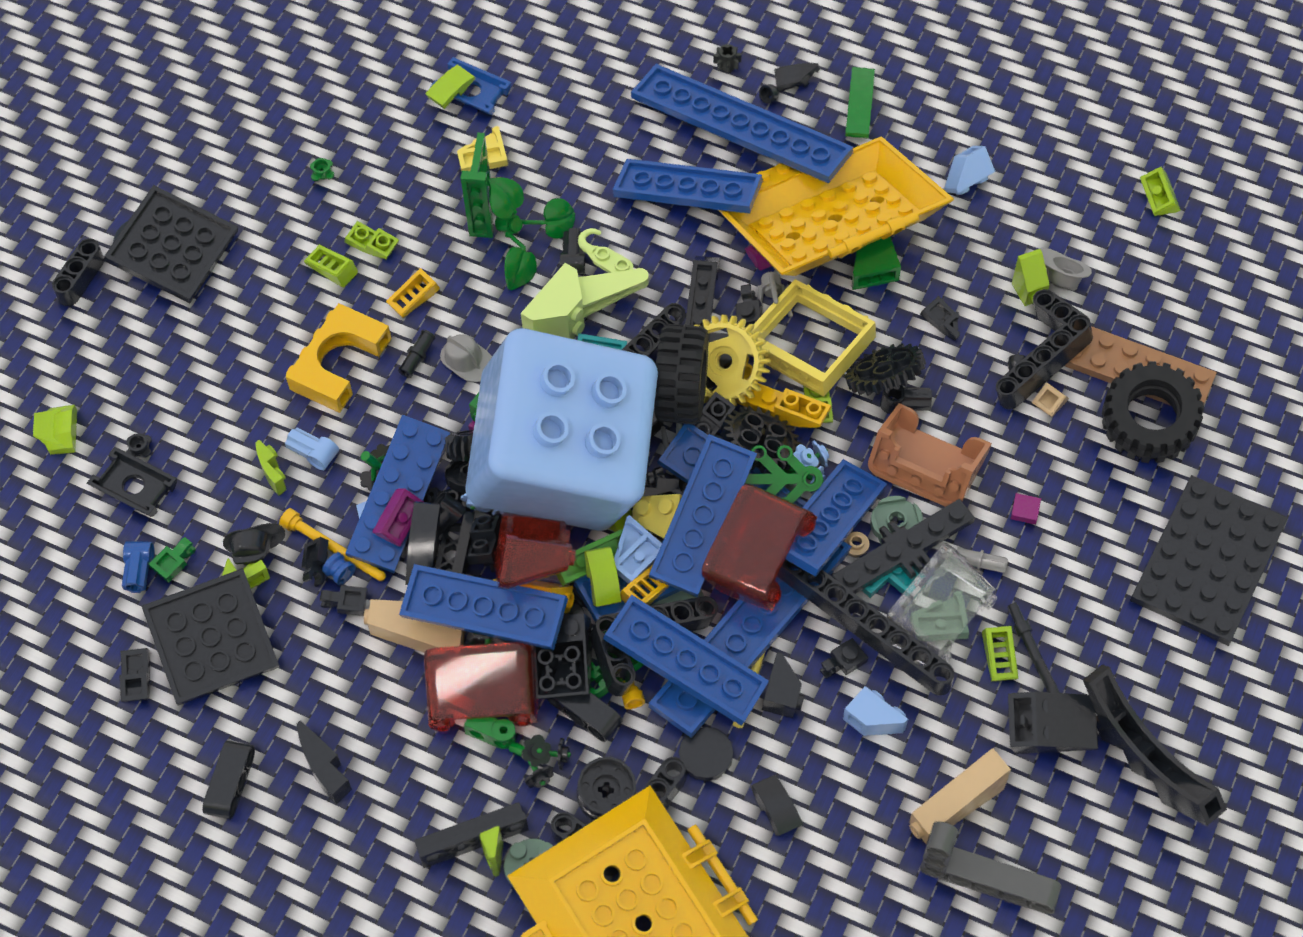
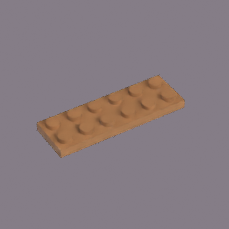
M1092 326V342L1065 365V367L1112 383L1115 377H1119L1120 373L1126 368L1132 371L1134 364L1142 363L1143 366H1147L1148 361H1156V365L1163 366V363L1171 364V369L1176 371L1177 368H1180L1184 371L1183 376L1186 379L1191 377L1195 381L1193 388L1200 389L1202 394L1200 401L1204 403L1217 373ZM1145 395L1146 397L1170 405L1166 400L1158 396Z

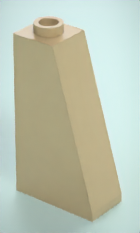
M370 599L369 609L364 611V625H368L370 635L456 664H462L463 653L460 648L464 644L466 631L402 618L399 612L403 601Z
M992 748L913 811L909 821L910 830L916 838H922L927 844L934 822H945L951 825L958 823L1004 790L1011 769Z

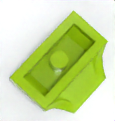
M75 405L54 407L47 411L34 413L33 437L45 444L50 455L75 453L77 408Z

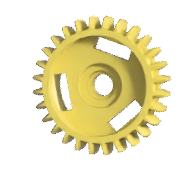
M721 315L720 322L717 316L711 317L712 323L707 319H703V326L708 330V334L727 328L729 335L728 337L709 342L707 376L717 387L714 391L706 387L704 404L709 401L715 392L734 406H737V399L741 404L746 403L745 395L749 398H754L751 390L761 391L757 383L767 381L761 376L762 373L770 372V370L764 368V364L771 363V360L764 359V355L768 354L770 350L762 349L761 347L767 341H758L757 338L762 333L760 331L752 333L755 326L749 324L745 327V319H740L737 324V316L732 315L729 322L727 315ZM723 354H728L732 358V364L727 369L722 368L719 363V359ZM748 354L754 355V364L751 376L747 380L743 379Z

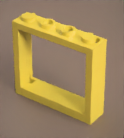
M794 279L778 297V303H773L754 323L755 327L752 333L760 331L762 334L757 339L758 341L764 340L796 303L799 302L858 334L825 373L768 341L761 346L762 349L770 350L768 354L764 355V359L771 360V363L766 365L824 397L876 338V323L869 319L868 316H863L854 311L850 306L835 301L828 294H822L813 289L809 284L806 285Z

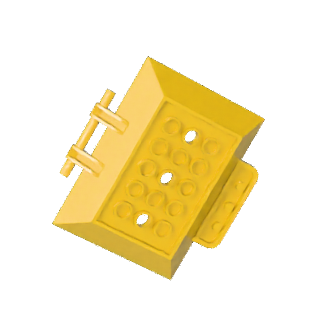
M881 136L853 148V154L830 183L779 163L775 167L756 173L762 174L763 182L750 214L724 210L718 211L781 275L797 276L833 259L852 254L863 246L877 240H884L905 230V228L925 220L954 201V198Z
M651 786L643 789L507 876L537 924L524 932L521 937H748L733 912L739 910L749 926L755 923L758 918L748 905L750 901L741 887L737 888L717 857L718 852L710 839L706 840L695 824L687 829L697 845L691 848ZM708 862L728 893L727 895L722 897L703 868L702 863ZM608 867L617 868L620 873L619 880L616 882L607 881L604 877V870ZM639 916L648 917L651 921L650 930L646 932L639 931L635 926L636 918Z

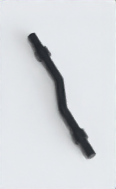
M1017 602L1008 605L1007 608L1015 623L1013 627L1018 637L1021 636L1047 692L1060 693L1033 639L1029 621L1024 619Z

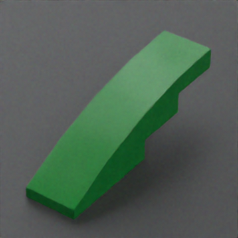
M852 67L845 132L847 137L869 138L875 69Z

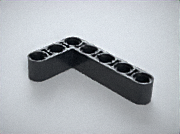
M1048 289L1036 292L1033 296V303L1037 318L1055 332L996 383L999 403L1005 409H1014L1093 340L1090 319Z
M708 596L651 606L689 631L707 628L718 612V604L713 598ZM700 610L706 612L707 615L702 614ZM618 612L599 617L591 631L590 638L608 692L614 696H623L629 691L636 677L631 658L625 652L603 639L605 633L600 630H608L619 614ZM675 615L681 616L683 620L678 619ZM608 653L615 654L617 658L610 657ZM616 677L624 679L626 683L619 682Z
M678 757L667 758L643 788L651 786L654 792H663L665 795L659 798L665 809L686 781V765L684 761ZM677 770L680 774L676 777H671L667 772ZM561 812L556 814L551 821L552 836L557 843H560L587 825L573 815ZM562 825L571 827L566 833H561L557 830ZM608 867L604 870V875L613 876L619 870L615 867Z

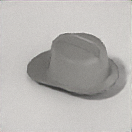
M1039 248L1043 253L1044 262L1047 266L1048 279L1057 287L1075 291L1082 278L1089 277L1092 274L1091 268L1081 261L1069 258L1052 249Z
M465 334L449 336L440 354L442 363L468 382H480L482 371L492 358L487 350L477 344L472 337Z

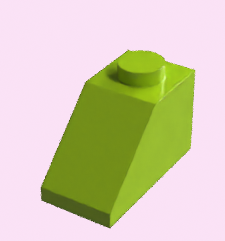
M1041 249L1020 255L1017 258L1012 286L1024 306L1034 304L1033 296L1039 290H1049L1050 284Z

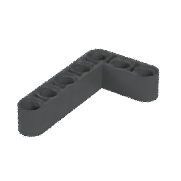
M937 821L933 823L920 867L924 874L1041 913L1053 914L1055 912L1062 887L1058 881L956 848L954 844L958 829L945 822Z

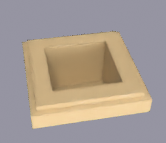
M1046 382L1031 403L1053 417L1069 398Z

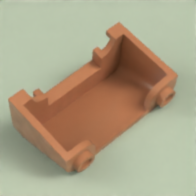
M899 403L878 430L868 460L869 470L879 478L945 507L958 499L963 502L989 453L992 443L981 438L971 437L961 449L917 430L919 423L918 414L913 409Z

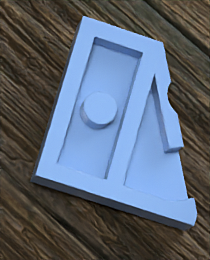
M630 515L626 518L614 557L617 574L628 584L654 563L662 545L657 538Z

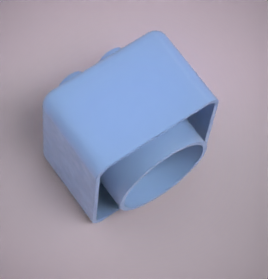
M518 328L511 331L482 371L465 487L468 499L474 505L482 508L597 531L609 529L642 498L645 491L658 370L654 361L642 354L526 328Z

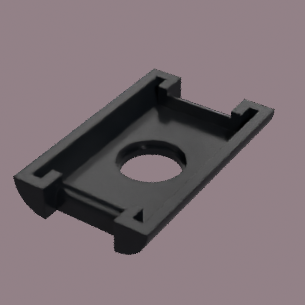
M114 447L108 455L112 463L100 478L92 475L87 484L149 517H153L158 512L156 509L157 504L168 490L174 491L177 478ZM132 478H139L144 482L143 489L136 494H128L124 490L125 483Z

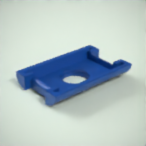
M452 57L448 62V70L459 65L475 76V80L470 85H477L480 88V93L476 96L468 97L464 94H457L454 99L492 115L495 112L494 105L501 95H508L511 82Z

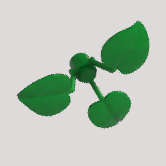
M489 178V202L491 210L496 216L495 227L499 232H504L505 237L510 238L519 246L510 248L506 255L504 266L508 290H514L533 279L537 269V262L534 254L525 252L526 246L513 234L519 232L523 224H546L545 232L548 237L562 238L563 232L573 227L575 213L572 206L566 200L554 198L548 201L544 207L543 215L545 220H521L516 215V208L520 207L524 201L521 186L508 178Z

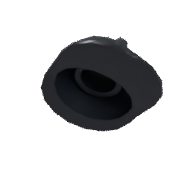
M275 523L260 524L227 534L223 539V546L227 551L231 552L235 564L248 565L256 563L260 560L263 561L269 549L276 547L283 541L285 530L282 526Z

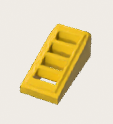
M420 268L386 302L404 318L439 291L440 287ZM425 283L426 286L422 288L420 284ZM415 288L419 291L417 295L412 291ZM409 294L413 299L409 301L404 296ZM402 300L406 306L402 308L397 301Z
M650 566L621 590V600L626 603L631 595L641 600L634 593L636 590L644 597L641 601L650 605L669 585L649 578L652 568ZM649 578V579H650L651 581H653L658 587L654 588V587L647 581V579ZM641 584L650 591L649 594L640 587Z

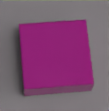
M1016 493L1010 519L1036 525L1041 498Z

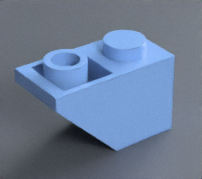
M971 146L954 156L944 187L947 193L964 194L970 190V186L988 180L987 176L995 172L985 146Z
M866 686L848 704L843 716L844 721L864 736L903 733L906 730L908 721L901 709L890 706L884 701L883 696L879 692L871 691Z

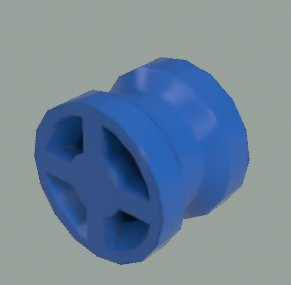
M337 552L327 559L322 571L327 576H332L336 584L343 585L353 576L356 566L351 561H345V557L340 552Z

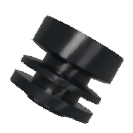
M599 757L589 762L581 771L577 783V803L581 811L594 821L634 796L636 781L631 768L622 760L613 757ZM604 787L609 788L608 791L611 793L608 795V798L602 797L601 792Z

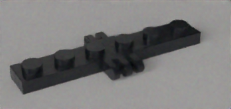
M958 499L908 530L904 526L899 528L894 521H891L887 524L890 531L885 526L879 528V532L883 536L881 538L883 545L834 573L832 577L854 594L899 567L912 579L916 576L913 568L919 574L924 571V567L920 562L927 569L933 566L931 559L925 553L926 551L974 523L975 517L964 503Z

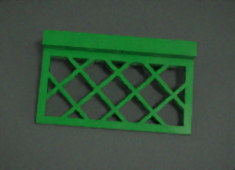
M479 132L477 133L471 171H462L461 184L469 236L493 238L494 226L489 202L490 192L488 179L491 177L485 133Z

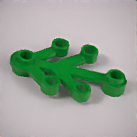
M756 445L751 449L753 452L757 448L763 450V456L755 458V460L759 461L771 473L748 475L745 484H771L759 497L751 501L750 506L754 512H764L767 508V503L786 484L797 485L786 497H781L777 500L776 507L783 513L791 511L793 503L805 491H816L822 485L823 475L821 471L814 466L805 467L793 455V451L789 446L782 445L778 447L776 455L780 460L786 461L797 474H786L767 455V451L763 446ZM783 448L789 451V455L786 458L780 456V451ZM808 474H813L815 477L814 482L811 484L806 482ZM757 500L763 502V507L760 510H756L754 507V503ZM783 500L789 502V507L786 510L780 508V503Z

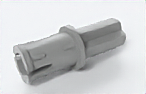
M957 547L956 555L961 556H956L954 560L956 564L977 567L979 571L983 568L1004 573L1008 565L1006 557L984 553V550L977 552Z

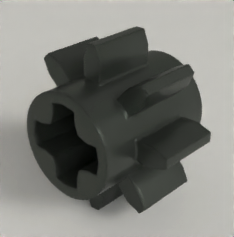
M725 44L717 47L716 54L713 55V63L717 64V70L727 73L732 72L734 69L738 70V65L742 62V54L737 53V46Z

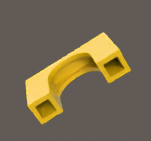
M338 303L335 309L328 313L322 327L315 331L309 345L302 349L296 363L287 370L286 380L289 390L340 413L353 395L350 381L325 370L321 366L324 356L336 347L349 345L379 357L392 339L389 325Z

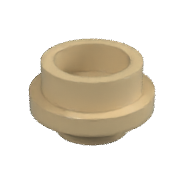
M852 532L845 539V542L852 546L848 553L852 557H860L869 549V539L863 533ZM853 541H858V542H860L861 544H860V545H854L852 542H853Z

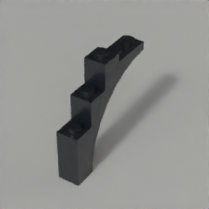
M1102 664L1083 679L1097 714V729L1101 739L1123 750L1131 771L1154 783L1163 804L1206 826L1227 810L1219 788L1203 780L1183 765L1145 726L1128 703L1110 667Z

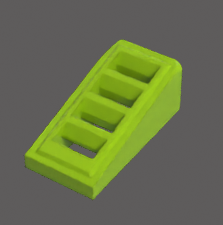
M318 245L304 260L306 265L343 288L358 273L351 259L321 245Z
M1012 626L985 628L982 631L991 682L1019 679ZM992 638H1004V642L993 643ZM994 648H1006V652L994 653ZM995 658H1008V662L995 663ZM996 668H1010L1008 673H997Z

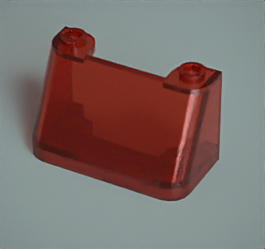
M750 484L743 485L703 563V578L723 594L773 611L781 598L780 586L775 581L796 535L805 537L815 528L817 517L812 512Z
M502 513L495 556L497 587L511 589L565 572L569 566H574L576 550H573L572 545L569 544L570 530H566L565 521Z
M513 642L430 648L424 652L427 713L430 729L444 732L455 725V720L508 716V719L514 722L516 726H528L530 723L538 722L534 655L530 645Z

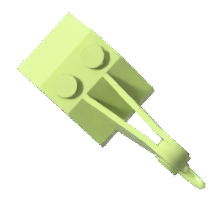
M586 229L580 233L578 245L588 254L596 266L608 273L578 277L577 269L564 263L521 312L522 328L573 339L575 336H578V333H582L585 327V317L634 292L646 288L649 284L648 272L643 268L634 269L630 260L607 247L593 246L586 242L588 235H601L600 230Z

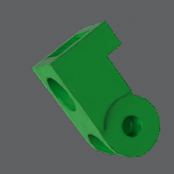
M475 703L464 724L465 734L497 748L508 749L510 744L516 741L514 724L510 720H498L487 715L486 706Z

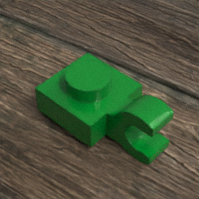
M184 537L173 550L166 546L149 563V566L169 583L187 565L184 558L190 557L196 549L192 546L193 543Z

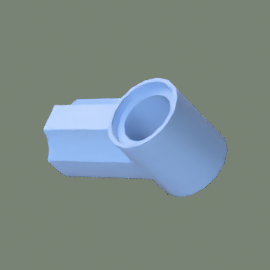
M299 428L292 429L287 435L285 442L286 448L305 457L311 465L319 470H325L339 452V447L329 438L320 437L319 439Z

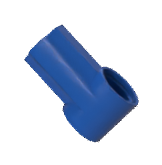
M125 542L123 547V560L125 563L122 580L123 590L130 591L131 593H141V591L146 590L149 563L155 557L153 542Z

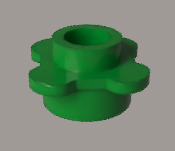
M325 158L314 160L310 164V169L313 171L311 175L312 180L332 179L334 177V172L331 168L333 162Z

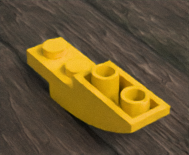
M760 383L757 384L760 386L761 391L751 390L754 398H749L745 395L746 403L741 404L737 399V404L745 407L751 406L754 411L760 407L763 413L769 410L771 416L778 415V420H787L786 425L796 427H821L831 409L829 404L785 388L784 392Z

